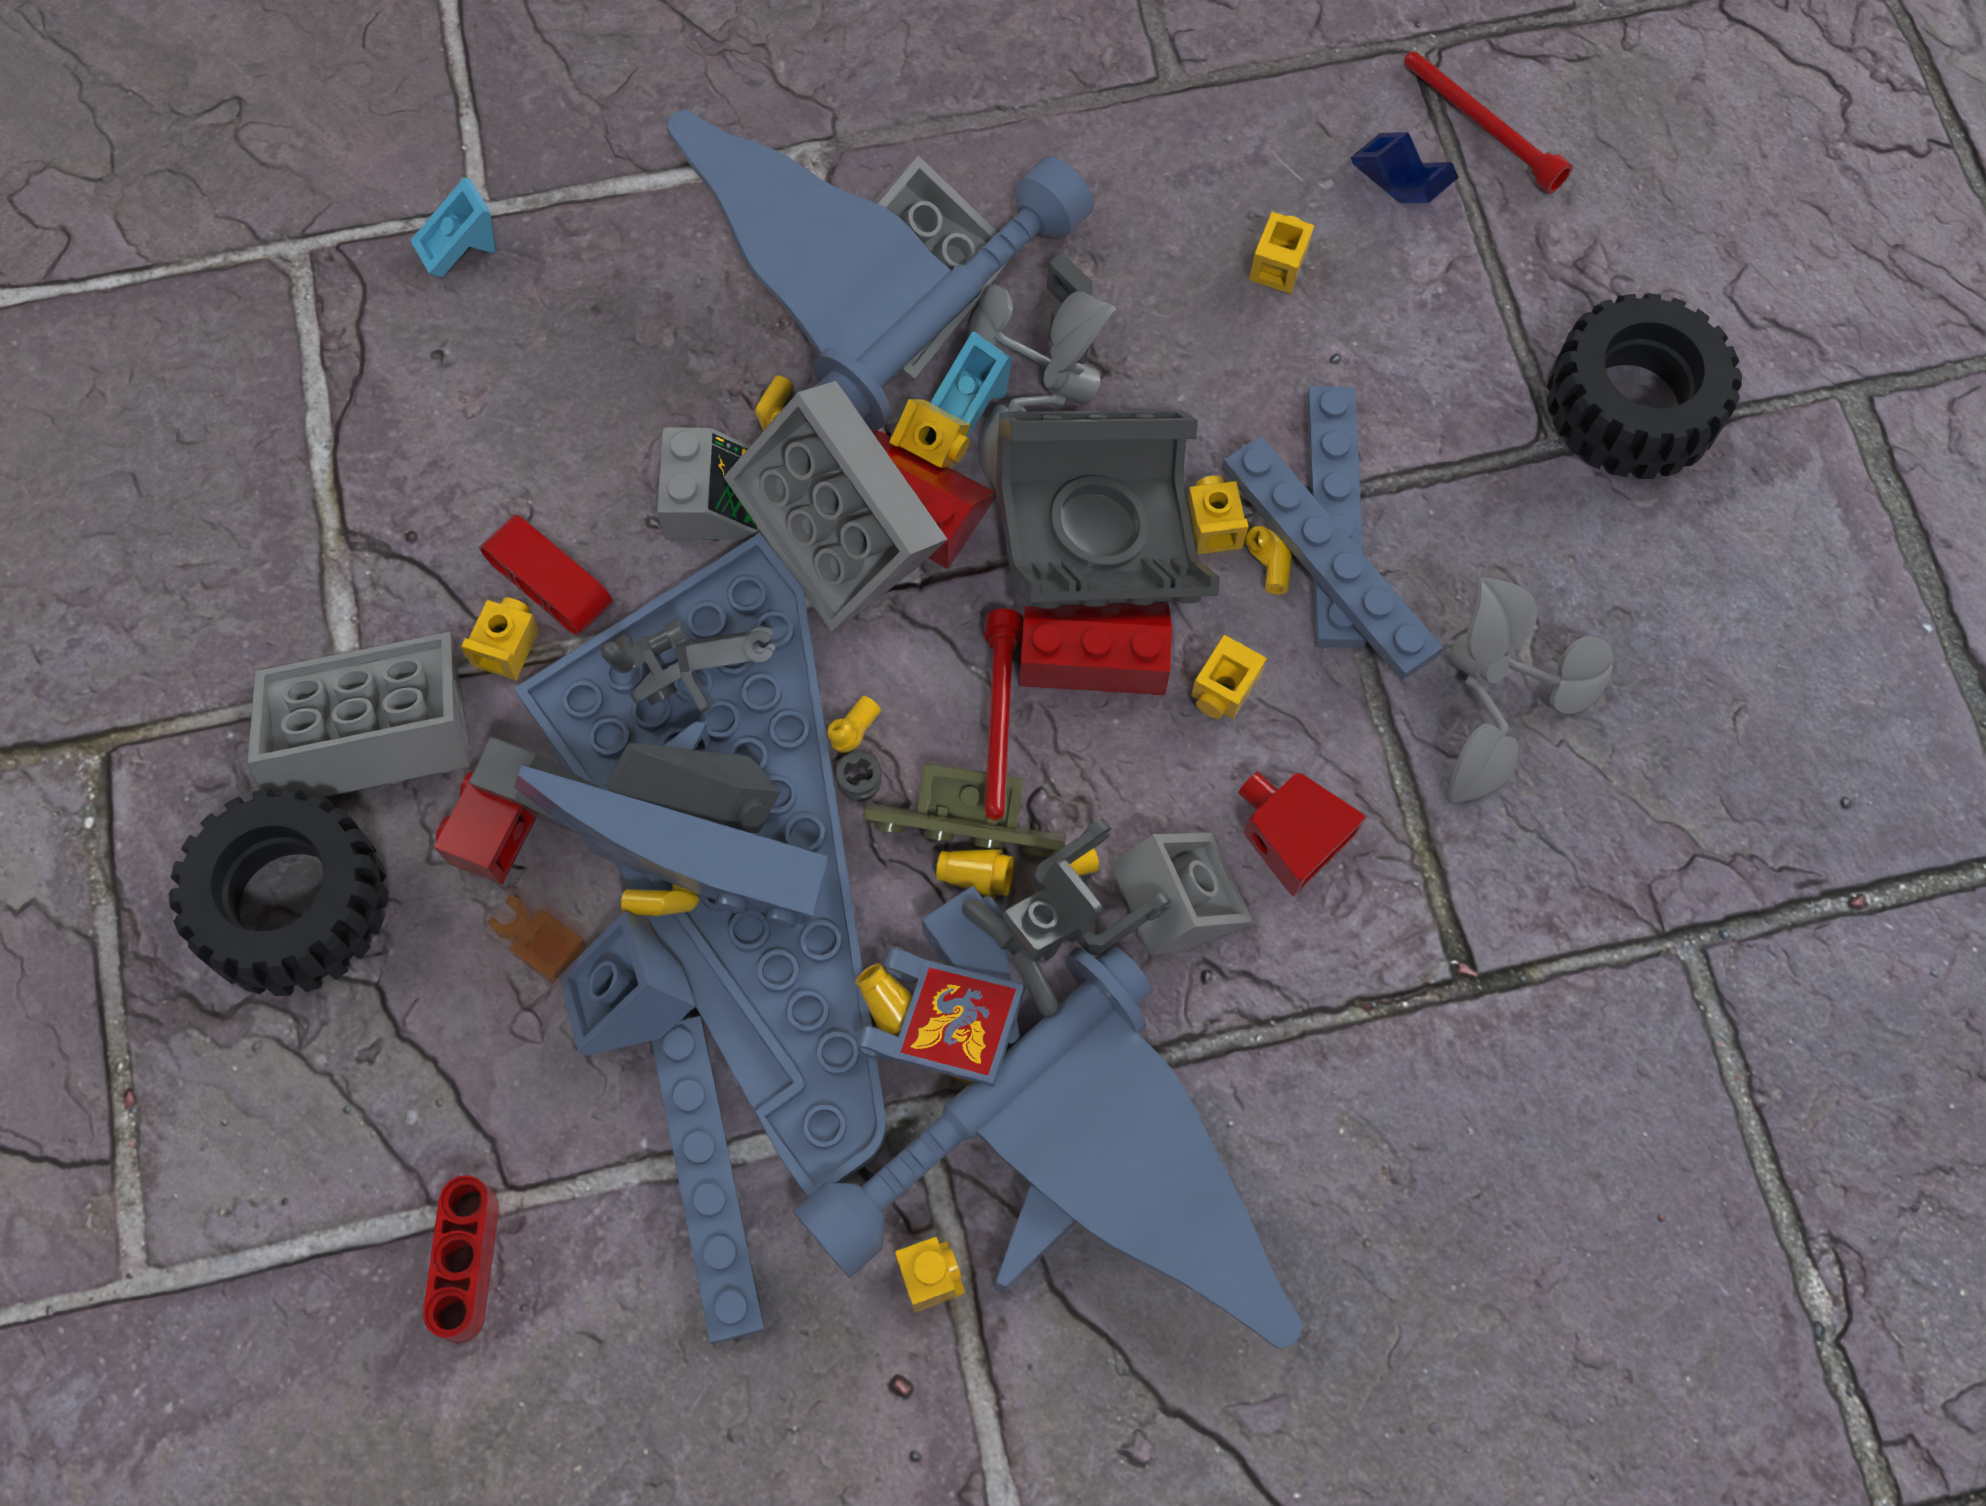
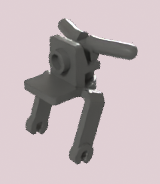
M676 618L664 625V629L657 633L637 640L635 645L633 640L627 635L617 637L614 642L605 643L601 648V656L619 673H627L643 663H647L651 672L630 694L635 703L647 698L650 705H653L677 691L673 682L682 678L701 713L710 709L714 702L696 670L749 661L764 662L771 658L776 645L769 643L765 647H760L757 644L758 640L768 642L773 635V630L766 626H760L751 631L690 640V636ZM673 647L677 653L678 661L666 667L659 654Z
M1104 818L1094 822L1080 837L1040 863L1037 867L1033 884L1038 893L1009 907L1004 913L1003 919L976 899H968L962 906V913L967 919L991 936L1002 950L1007 948L1013 955L1011 962L1019 970L1039 1012L1044 1016L1054 1015L1059 1009V1003L1038 962L1041 957H1044L1046 960L1050 959L1056 954L1061 944L1068 939L1071 943L1077 941L1090 954H1101L1148 920L1152 921L1158 918L1170 908L1169 904L1172 900L1164 891H1160L1101 934L1095 935L1090 930L1102 910V904L1070 864L1103 843L1110 836L1109 831L1112 828Z

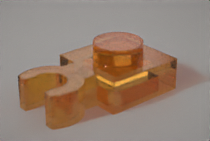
M509 896L505 901L517 913L515 920L510 924H501L497 919L491 917L488 920V924L500 938L507 940L517 939L509 949L511 953L553 984L586 943L582 937L543 909L534 920H531L525 905L519 899Z

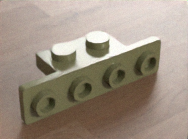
M929 762L924 764L917 811L868 804L864 808L863 819L875 821L874 828L881 831L903 833L904 826L924 829V837L943 841H953L954 834L974 837V845L993 849H1002L1004 842L1024 845V853L1042 857H1050L1053 855L1054 850L1064 848L1067 836L1060 833L1017 827L1024 777L1007 775L1005 814L1000 820L992 821L985 815L986 771Z

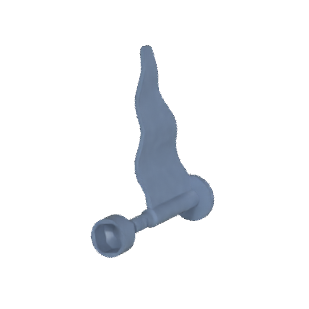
M688 110L674 113L669 118L666 126L671 140L716 199L738 249L750 270L794 318L819 353V356L814 361V371L819 383L814 387L836 381L870 430H880L892 416L890 403L882 388L981 294L982 286L1036 234L1057 239L1065 238L1091 214L1094 206L1091 191L1081 175L1066 162L1055 157H1045L1016 184L1015 194L1018 214L964 265L955 266L950 270L928 250L913 230L899 216L875 202L830 185L788 156L768 146L724 132Z
M1115 945L1099 954L1096 958L1079 947H1075L1065 956V963L1079 987L1059 1004V1009L1054 1015L1045 1016L1005 1052L994 1087L972 1081L944 1106L941 1117L862 1187L850 1183L825 1182L792 1211L818 1244L850 1279L883 1249L885 1216L882 1212L961 1141L973 1139L979 1134L1011 1168L1091 1234L1125 1256L1183 1284L1206 1298L1274 1347L1280 1349L1291 1346L1301 1336L1304 1326L1270 1265L1247 1210L1194 1104L1171 1067L1139 1034L1146 1027V1021L1137 1005L1150 995L1153 989L1149 980L1136 963Z

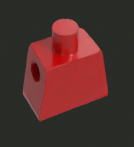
M1257 771L1238 791V794L1256 809L1246 825L1244 831L1246 838L1293 897L1358 834L1366 819V816L1359 810L1302 773H1295L1285 784L1277 789Z

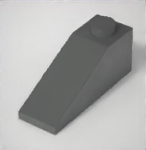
M629 742L606 784L610 792L748 833H758L781 793L750 756Z

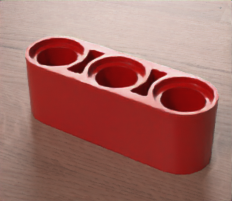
M516 514L509 518L479 546L482 555L499 573L576 636H579L613 603L610 594L593 576Z
M469 1175L453 1178L441 1190L423 1307V1320L427 1329L435 1336L455 1344L466 1343L472 1340L482 1330L486 1315L499 1215V1200L495 1193L479 1179ZM470 1192H479L481 1203L476 1212L470 1216L460 1217L458 1214L460 1200ZM471 1246L474 1256L472 1263L466 1270L453 1273L450 1262L452 1255L461 1247ZM463 1301L466 1307L464 1321L458 1327L446 1330L443 1324L445 1310L454 1302Z

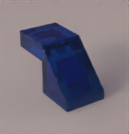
M1409 132L1379 133L1350 157L1356 168L1399 203H1430L1459 178L1452 162L1422 163Z

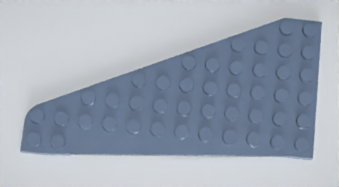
M758 533L514 688V691L544 733L561 766L604 790L607 789L606 784L628 742L664 746L695 721L706 724L711 741L707 751L750 756L781 792L760 831L752 834L828 856L814 914L803 925L796 923L795 928L773 925L765 921L766 914L747 908L743 914L722 910L714 905L716 899L700 894L697 895L700 898L697 907L690 912L663 916H645L659 942L684 968L699 1014L781 1161L808 1198L825 1182L842 1183L869 1164L877 1156L883 1145L887 1121L877 1059L867 1057L863 1054L862 1048L857 1045L861 1029L865 1026L872 1027L868 1006L859 987L855 983L856 978L863 972L804 589L764 537ZM676 618L690 636V640L751 631L757 627L766 626L773 630V635L768 642L758 640L757 644L760 647H765L769 643L776 645L771 658L764 662L749 661L696 670L714 702L713 706L703 713L699 710L682 678L673 682L677 691L653 705H650L647 698L635 703L630 694L651 672L647 663L645 662L627 673H619L601 656V648L605 643L614 642L617 637L627 635L633 640L635 645L637 640L657 633L664 629V625ZM673 647L659 654L666 667L678 661L677 653ZM616 863L630 889L672 890V883L654 877L647 872L642 874Z

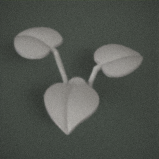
M995 284L988 285L983 290L980 304L975 308L970 317L965 335V343L971 332H976L993 345H996L998 341L1046 366L1043 381L1044 385L1052 393V395L1014 398L1010 402L1009 407L1002 404L996 405L987 417L979 439V459L983 472L996 488L999 412H1027L1024 406L1055 404L1062 407L1066 399L1083 405L1089 404L1098 392L1100 374L1098 370L1080 364L1078 361L1096 338L1111 314L1116 310L1113 305L1085 292L1077 291L1069 295L1060 306L1052 323L1050 335L1054 345L1050 350L1052 359L1007 337L1002 332L1010 321L1013 312L1012 299L1008 291Z
M1493 578L1478 579L1477 601L1469 623L1468 633L1461 635L1455 641L1450 651L1451 664L1469 675L1465 682L1466 685L1474 689L1496 724V727L1490 723L1482 724L1470 735L1464 744L1448 788L1446 799L1452 803L1469 801L1493 793L1507 781L1517 762L1518 742L1513 737L1505 735L1508 730V724L1482 686L1483 683H1497L1504 678L1509 668L1544 682L1555 684L1550 696L1551 707L1564 714H1575L1590 707L1601 696L1612 673V663L1614 661L1612 649L1605 640L1597 636H1585L1574 641L1565 650L1559 661L1558 674H1550L1507 657L1512 652V646L1523 643L1531 635L1537 619V604L1529 592L1505 580Z

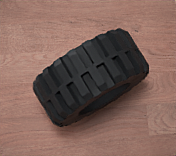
M1645 293L1643 298H1636V294L1618 296L1615 303L1612 300H1605L1595 305L1591 312L1584 313L1576 321L1572 331L1568 333L1549 374L1547 382L1549 394L1546 398L1548 411L1551 415L1556 414L1552 423L1560 436L1565 434L1568 436L1569 440L1566 445L1577 455L1580 452L1584 453L1589 457L1587 463L1598 469L1603 465L1613 469V475L1626 478L1629 473H1637V479H1654L1659 471L1662 476H1670L1679 473L1685 466H1692L1702 458L1706 450L1711 448L1736 409L1740 399L1738 391L1742 386V373L1739 368H1735L1739 363V359L1734 347L1726 346L1727 335L1719 325L1714 328L1708 323L1710 317L1703 311L1698 309L1694 312L1685 307L1687 302L1677 298H1673L1671 302L1661 300V294ZM1619 365H1633L1650 370L1669 384L1677 397L1679 405L1670 408H1651L1635 403L1616 389L1606 369Z
M270 788L254 791L252 793L253 800L244 802L239 796L225 803L227 811L218 817H215L211 812L200 822L204 827L201 833L196 838L189 835L184 842L181 850L187 855L183 862L176 861L174 863L170 877L179 885V888L171 889L169 892L170 908L178 914L173 922L178 934L188 942L187 947L201 961L231 984L237 983L245 991L261 994L267 989L274 996H291L295 985H298L307 993L322 987L321 978L330 974L337 980L349 970L344 964L354 955L361 960L371 948L365 942V939L369 933L379 934L384 919L378 914L377 908L387 906L388 890L381 883L387 876L383 863L375 854L377 850L353 819L342 808H335L329 799L318 794L309 795L307 798L301 789L284 788L281 791V796H276ZM303 854L320 859L323 866L320 891L314 903L300 918L291 924L271 931H250L241 925L239 915L240 900L246 885L258 870L269 862L288 855Z

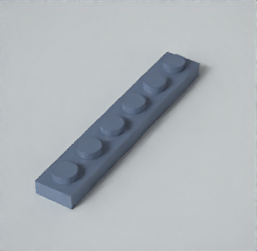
M1309 386L1307 392L1310 493L1363 553L1355 387ZM1313 577L1315 647L1364 648L1367 640Z
M1259 436L1223 460L1222 470L1232 481H1237L1238 489L1401 682L1440 655L1443 649L1442 645L1262 436Z
M701 1016L680 1020L661 1039L652 1041V1047L709 1341L714 1345L766 1332L703 1020Z

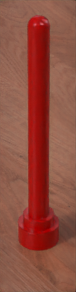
M1413 51L1405 56L1404 64L1409 70L1532 168L1531 174L1535 177V183L1545 192L1552 194L1567 180L1573 165L1560 154L1552 155L1550 152L1543 154L1419 53Z
M1006 608L990 611L985 617L984 637L993 649L985 815L992 821L1000 820L1005 814L1012 652L1016 649L1018 643L1022 641L1024 619L1022 615L1015 610Z

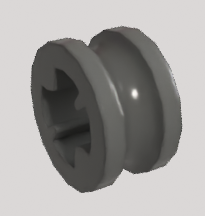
M862 751L850 752L843 756L837 765L838 788L848 799L858 802L865 801L875 796L879 791L882 782L880 764L871 754ZM861 767L866 768L867 776L871 778L870 781L860 780L857 786L852 785L850 774L847 773L849 771L857 773Z

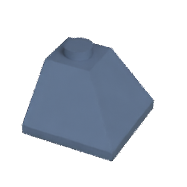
M625 911L559 975L578 1053L586 1056L661 1039L695 1007L684 968L637 917L628 911Z

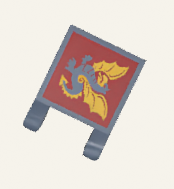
M891 949L884 963L885 968L898 981L917 982L899 1037L877 1028L865 1026L861 1029L857 1040V1045L862 1048L863 1054L870 1058L894 1060L994 1087L1026 990L1025 984L928 961L903 950Z

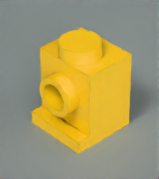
M1272 211L1255 251L1249 280L1292 294L1299 271L1309 249L1315 225L1303 222L1295 216H1285Z
M909 399L889 442L895 446H901L940 468L952 467L954 462L959 463L969 447L970 438L967 437L971 424L924 399ZM930 427L936 432V440L931 445L925 440Z
M1217 475L1197 481L1196 486L1189 488L1187 498L1197 554L1243 549L1248 531L1247 518H1244L1237 481L1224 482L1223 477Z
M504 597L500 604L490 600L486 601L469 639L465 638L461 645L472 667L517 681L540 631L533 615L529 613L530 608L526 604L510 597ZM500 628L505 629L504 631L498 633Z
M1224 634L1194 682L1191 696L1197 699L1196 705L1199 710L1214 719H1221L1223 715H1226L1234 720L1252 689L1261 679L1267 658ZM1221 684L1229 685L1232 688V690L1226 688Z
M936 1236L895 1251L896 1260L914 1313L965 1295L961 1273L948 1241L939 1244Z

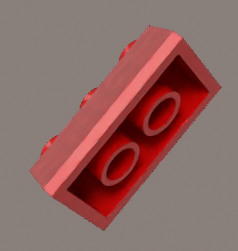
M873 430L872 433L947 538L928 559L949 569L995 500L996 492L949 467L940 468L901 446L893 445L889 442L891 439L889 435L879 430Z
M1154 602L1150 605L1112 603L1100 607L1086 605H1061L1057 608L1024 607L1019 686L1165 695L1171 667L1172 624L1169 603Z

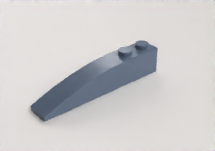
M520 766L514 788L563 825L604 851L650 875L702 896L716 899L714 905L722 910L743 914L747 908L766 914L765 921L780 927L795 928L796 923L803 925L813 916L828 856L530 767Z

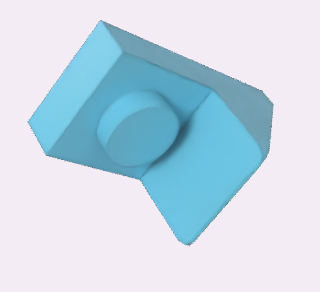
M465 177L410 240L428 273L443 278L469 247L489 253L495 252L491 213L472 181Z
M971 332L930 403L970 423L971 427L967 434V437H969L991 398L1005 397L1012 357L976 332Z

